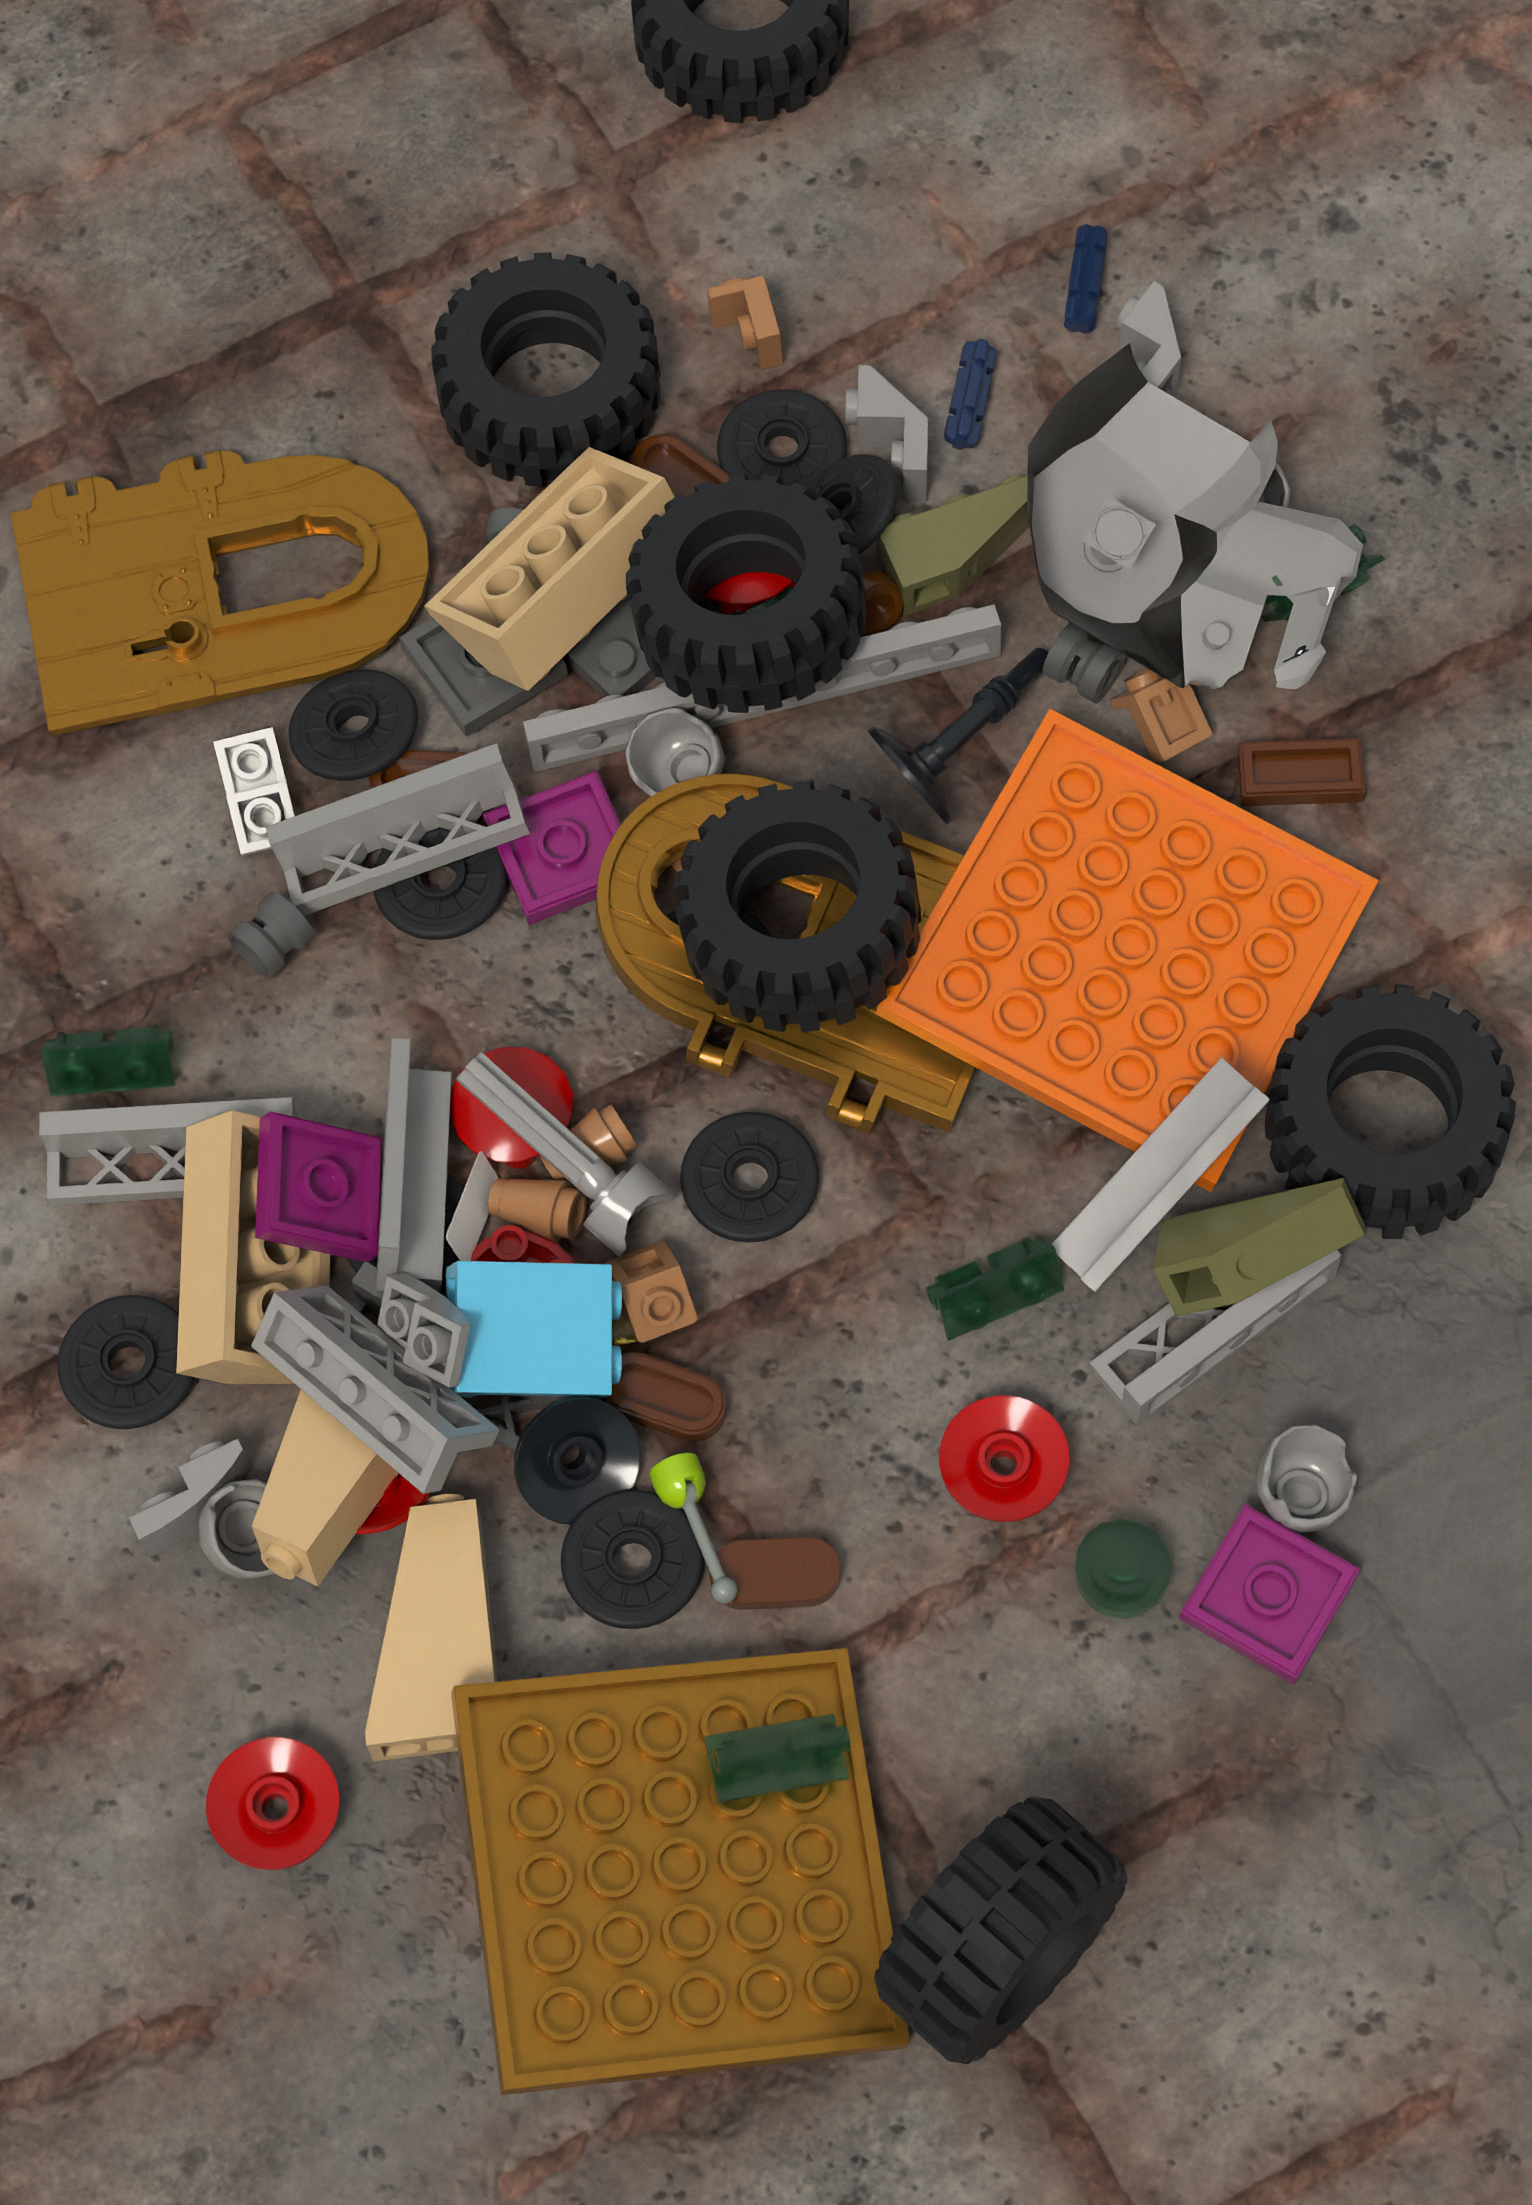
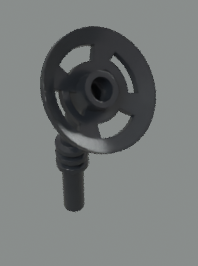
M1035 648L1005 676L992 678L988 684L974 695L972 706L928 744L922 740L917 746L912 748L899 737L895 738L889 732L872 726L867 731L947 825L953 820L951 808L945 798L946 792L937 777L947 769L944 762L988 723L995 724L1000 722L1004 716L1019 704L1021 693L1043 674L1044 662L1049 653L1045 649Z

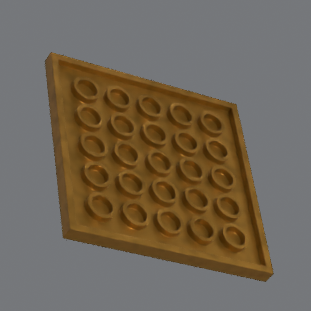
M848 1648L453 1686L451 1699L501 2095L905 2049L910 2044L907 2023L879 1998L874 1980L875 1971L880 1967L878 1962L882 1953L891 1944L893 1931Z

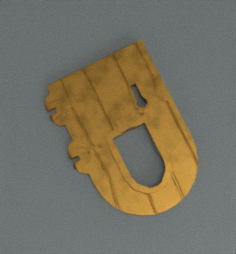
M215 450L204 453L207 468L196 470L197 460L193 455L177 458V460L168 463L160 472L159 482L116 490L113 483L104 477L88 476L76 479L75 488L79 493L78 495L68 496L65 482L50 484L39 490L32 498L30 509L10 512L50 736L160 713H170L218 703V701L323 680L356 669L378 656L409 627L424 599L430 575L429 548L427 536L417 511L398 487L374 470L353 464L346 459L311 454L277 457L244 464L241 456L232 451ZM316 535L339 536L356 547H362V569L350 584L327 593L323 598L315 599L308 597L227 614L226 605L222 606L220 598L221 589L217 583V577L220 576L216 556ZM163 645L168 647V649L133 655L134 651Z

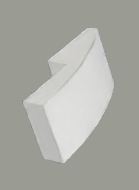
M273 727L214 741L241 856L272 849L265 827L295 816Z

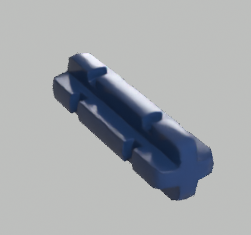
M1084 224L1076 231L1075 250L1064 316V326L1070 332L1088 334L1095 329L1108 235L1106 229L1100 225L1091 226Z
M979 339L977 342L967 341L962 348L959 366L964 368H959L957 371L949 407V413L954 414V416L949 415L947 417L944 430V440L952 444V448L957 450L974 448L978 444L981 423H977V421L981 422L983 420L992 376L987 375V373L991 374L993 372L997 356L996 349L989 346L986 340Z

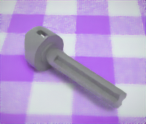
M482 1052L476 1058H473L456 1080L585 1196L595 1200L589 1207L593 1212L585 1220L583 1226L591 1231L618 1257L626 1249L625 1235L628 1220L644 1208L660 1203L669 1204L676 1195L641 1162L633 1166L628 1173L622 1170L616 1176L609 1165Z

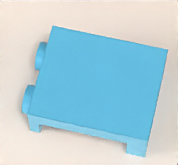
M456 1261L446 1268V1298L465 1315L470 1323L459 1385L450 1387L461 1398H471L476 1395L586 1396L602 1399L612 1395V1384H619L622 1371L620 1347L612 1345V1320H618L620 1317L622 1290L619 1281H612L611 1264Z

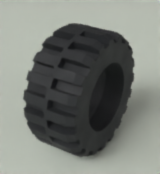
M631 0L636 53L639 62L644 64L645 75L653 86L658 89L664 87L665 98L681 108L686 103L690 104L692 114L711 119L712 114L724 116V122L742 123V117L756 116L757 122L775 118V111L785 108L786 112L789 113L805 105V95L817 96L829 84V75L832 76L838 72L844 60V48L848 45L849 0H780L789 8L779 18L762 27L740 31L717 28L697 18L693 11L705 0Z
M551 252L534 253L533 260L521 262L515 256L500 261L501 269L491 273L486 268L470 278L471 289L469 291L463 287L458 289L447 302L449 313L445 312L439 316L434 330L436 342L431 346L432 367L441 416L445 419L447 432L455 445L464 446L465 456L478 467L484 468L490 463L493 476L506 481H512L514 476L524 477L525 486L544 487V480H555L588 447L624 461L636 449L635 437L642 439L649 432L653 424V411L659 408L661 395L657 336H655L654 322L648 307L640 304L639 293L629 282L622 280L617 284L616 272L602 264L597 263L594 268L586 266V258L566 254L565 260L552 259ZM545 343H560L577 347L589 353L600 363L594 374L582 385L569 392L550 397H533L516 393L504 387L494 378L499 368L511 356L528 347Z
M746 474L729 475V482L713 485L712 480L696 485L694 487L695 493L686 498L680 493L664 505L665 514L662 517L658 514H654L641 530L643 539H638L631 549L628 558L630 569L626 573V591L640 649L644 651L649 668L655 676L665 680L667 688L684 698L692 693L694 704L714 710L717 704L727 705L728 712L748 713L750 706L764 705L765 711L782 708V701L795 696L800 701L815 693V684L822 680L827 684L842 670L841 658L849 660L854 655L860 643L859 633L865 628L867 616L866 595L859 553L856 549L854 534L848 522L840 518L839 510L828 499L820 496L816 500L814 490L797 482H793L790 487L785 486L783 479L776 476L762 474L761 480H748ZM744 573H772L784 576L797 583L792 591L776 604L750 614H720L697 605L700 599L712 587L730 577Z
M794 781V789L777 790L776 784L758 788L759 796L745 800L744 796L740 795L724 804L726 814L721 818H718L715 814L710 815L698 828L701 842L695 840L688 842L680 858L683 870H680L675 875L674 896L677 904L675 911L688 963L695 979L702 980L705 993L717 1005H725L728 1002L731 1015L746 1023L753 1022L757 1016L762 1018L764 1029L781 1032L786 1030L787 1024H800L802 1032L821 1030L819 1022L834 1018L838 1025H842L856 1019L855 1009L863 1004L868 1009H873L887 998L885 984L899 985L909 970L907 958L914 956L917 952L920 941L918 924L922 920L915 868L910 849L904 846L902 833L891 819H881L878 806L868 799L861 797L855 803L852 802L850 792L847 789L828 785L826 791L815 790L814 782ZM818 875L827 877L843 884L856 895L853 905L840 921L829 929L806 938L779 939L769 937L753 930L741 920L745 908L755 895L766 886L790 876Z
M1377 984L1358 987L1354 1000L1348 1001L1344 994L1339 993L1323 1001L1320 1016L1316 1012H1308L1296 1024L1293 1038L1285 1039L1278 1053L1268 1093L1270 1101L1267 1103L1264 1120L1265 1138L1272 1141L1269 1156L1276 1172L1284 1173L1288 1171L1289 1173L1286 1188L1293 1190L1344 1178L1365 1226L1382 1229L1383 1239H1402L1405 1227L1415 1226L1416 1232L1421 1236L1438 1230L1444 1215L1449 1220L1456 1221L1470 1211L1473 1198H1482L1493 1182L1497 1168H1500L1515 1120L1516 1102L1511 1098L1515 1086L1511 1067L1506 1064L1499 1065L1503 1049L1494 1035L1487 1034L1481 1037L1478 1034L1481 1020L1468 1009H1463L1459 1015L1448 1009L1450 998L1434 991L1431 993L1429 1000L1413 995L1414 986L1395 984L1393 993L1380 994ZM1378 1070L1402 1073L1420 1081L1435 1094L1447 1114L1449 1120L1448 1129L1440 1140L1418 1151L1386 1153L1373 1150L1351 1138L1341 1128L1330 1109V1095L1339 1084L1360 1073Z
M1032 1796L1026 1798L1023 1803L1017 1802L1002 1817H997L985 1827L984 1832L976 1839H972L960 1851V1855L936 1877L935 1883L924 1896L918 1899L910 1910V1915L905 1922L897 1928L891 1938L890 1946L883 1951L878 1962L880 1967L875 1971L874 1980L879 1998L949 2062L970 2064L972 2061L981 2059L988 2050L995 2049L1005 2041L1007 2035L1014 2029L1017 2030L1029 2018V2015L1039 2005L1043 2004L1054 1992L1053 1989L1064 1977H1067L1076 1966L1078 1959L1085 1950L1090 1948L1096 1940L1100 1929L1109 1921L1116 1909L1115 1904L1124 1894L1127 1875L1123 1862L1053 1799Z

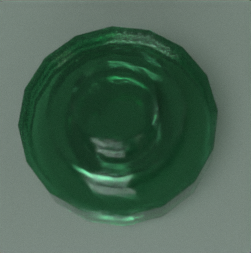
M1117 1519L1101 1523L1086 1534L1077 1549L1074 1577L1078 1592L1090 1607L1105 1616L1127 1619L1144 1615L1159 1604L1169 1586L1172 1562L1167 1545L1156 1531L1138 1521Z

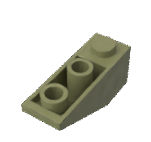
M1023 474L1013 475L1001 481L994 488L974 495L959 494L949 498L941 506L916 515L912 513L901 514L889 521L877 539V560L883 573L888 575L900 588L904 605L901 613L903 617L958 598L1030 527L1027 513V476Z
M1344 1178L1162 1219L1152 1269L1175 1315L1181 1316L1238 1303L1364 1236L1366 1226Z

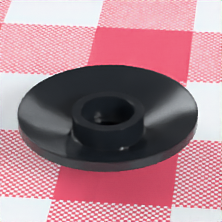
M591 1397L563 1399L540 1411L522 1432L514 1455L516 1484L527 1504L542 1517L556 1523L571 1525L579 1513L597 1499L611 1493L631 1490L637 1479L640 1467V1445L632 1424L611 1404ZM571 1445H578V1457L569 1464H563L561 1462L563 1452Z

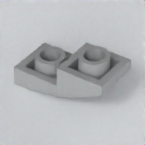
M404 1272L387 1275L377 1327L405 1350L403 1364L449 1388L458 1386L470 1329V1323L467 1318L446 1297Z
M238 1439L227 1444L223 1441L212 1442L196 1450L190 1456L189 1462L178 1467L188 1490L179 1494L165 1492L156 1495L141 1506V1512L129 1517L148 1558L165 1551L199 1528L198 1520L201 1511L215 1491L226 1483L246 1479L252 1469Z

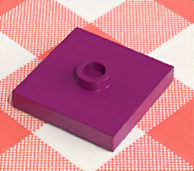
M597 770L521 799L520 802L530 834L496 846L528 925L596 900L602 860L615 832L621 826ZM507 805L483 814L486 827L511 818Z
M272 1111L262 1116L259 1127L255 1238L362 1262H370L377 1258L381 1205L382 1137Z
M1245 1504L1184 1605L1179 1619L1295 1685L1359 1576L1361 1569Z

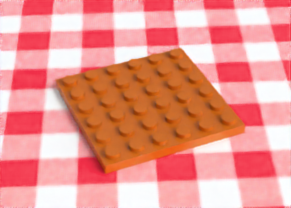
M1049 709L921 929L917 952L914 956L907 958L908 972L899 985L892 986L890 984L886 990L887 998L878 1004L875 1014L1136 1152L1221 1057L1254 1087H1257L1265 1094L1271 1082L1272 1073L1275 1070L1278 1053L1285 1039L1293 1038L1296 1024L1309 1012L1379 880L1062 714ZM1246 1127L1194 1183L1195 1185L1212 1192Z

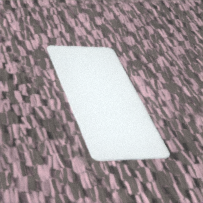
M482 1151L478 1153L446 1234V1240L460 1261H471L472 1252L475 1250L489 1215L488 1196L491 1186L499 1178Z

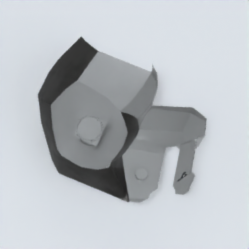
M1130 343L1081 379L1057 402L1028 445L1027 513L1038 582L1050 610L1180 688H1184L1188 683L1208 689L1220 688L1228 678L1243 670L1267 595L1287 596L1293 603L1274 668L1277 680L1276 687L1297 689L1305 685L1311 679L1326 653L1320 642L1333 602L1339 597L1344 588L1356 578L1363 545L1340 519L1258 502L1276 466L1278 441L1272 425V416L1254 439L1249 442L1150 384L1136 364Z

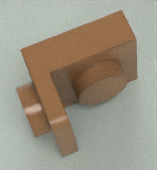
M764 275L750 279L733 278L725 281L720 286L709 288L707 290V298L712 327L717 329L737 324L744 351L755 349L760 370L783 365L780 331Z
M1147 668L1125 679L1124 684L1127 690L1110 699L1114 711L1129 709L1153 763L1164 762L1213 736L1190 683L1184 688H1180Z
M664 1240L605 1262V1264L612 1265V1281H619L621 1284L622 1302L627 1311L634 1335L639 1342L649 1341L697 1321V1314L680 1264Z

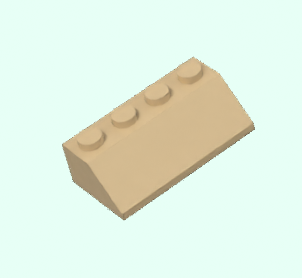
M588 447L424 606L429 615L491 674L529 691L538 681L545 678L551 671V668L579 641L587 637L592 628L610 610L628 596L626 591V573L630 569L628 558L633 544L638 539H643L641 530L654 514H658L661 517L665 514L664 505L675 496L664 477Z
M231 1110L186 1127L177 1374L225 1384H294L252 1348L251 1345L274 1292L329 1286L330 1254L255 1238L259 1127L261 1118L258 1116Z

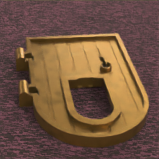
M713 774L674 784L661 790L639 805L615 832L602 860L596 894L597 928L606 957L614 972L627 989L652 1011L667 1020L694 1031L687 1047L685 1061L731 1078L743 1050L835 1087L828 1103L825 1117L871 1134L880 1109L883 1106L949 1133L976 1067L876 1015L877 1006L873 1009H868L863 1004L855 1009L856 1019L842 1025H838L835 1018L819 1022L821 1030L802 1032L800 1024H787L784 1032L764 1029L763 1020L760 1017L756 1016L753 1022L746 1023L732 1016L729 1003L717 1005L705 993L702 980L695 979L688 963L679 925L669 920L660 911L655 902L654 892L658 887V878L669 865L680 860L688 842L692 840L701 842L698 828L710 815L715 814L718 818H721L726 814L724 804L740 795H743L745 800L759 796L758 788L776 784L777 790L794 788L767 778L752 775ZM901 831L904 846L910 849L915 868L922 920L918 924L920 932L964 855ZM796 875L774 882L814 898L805 915L806 929L798 933L796 939L810 937L829 929L845 916L856 899V895L849 888L823 876ZM886 983V984H885V989H886V990H887L888 986L890 985L889 983ZM714 1020L736 1029L727 1050L706 1042ZM854 1076L876 1084L868 1106L845 1098Z

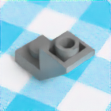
M1153 281L1142 297L1139 299L1133 296L1119 315L1117 327L1121 329L1119 351L1130 343L1132 355L1146 380L1172 396L1178 389L1181 354L1164 286Z
M859 365L858 388H846L845 412L846 424H857V447L892 448L891 467L897 477H903V500H927L928 417L871 365Z

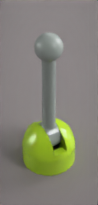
M681 1453L668 1457L650 1470L649 1477L652 1485L663 1503L672 1508H684L714 1581L711 1587L712 1596L719 1603H729L737 1595V1585L732 1579L725 1576L696 1506V1503L702 1498L706 1486L705 1474L699 1459L694 1453Z

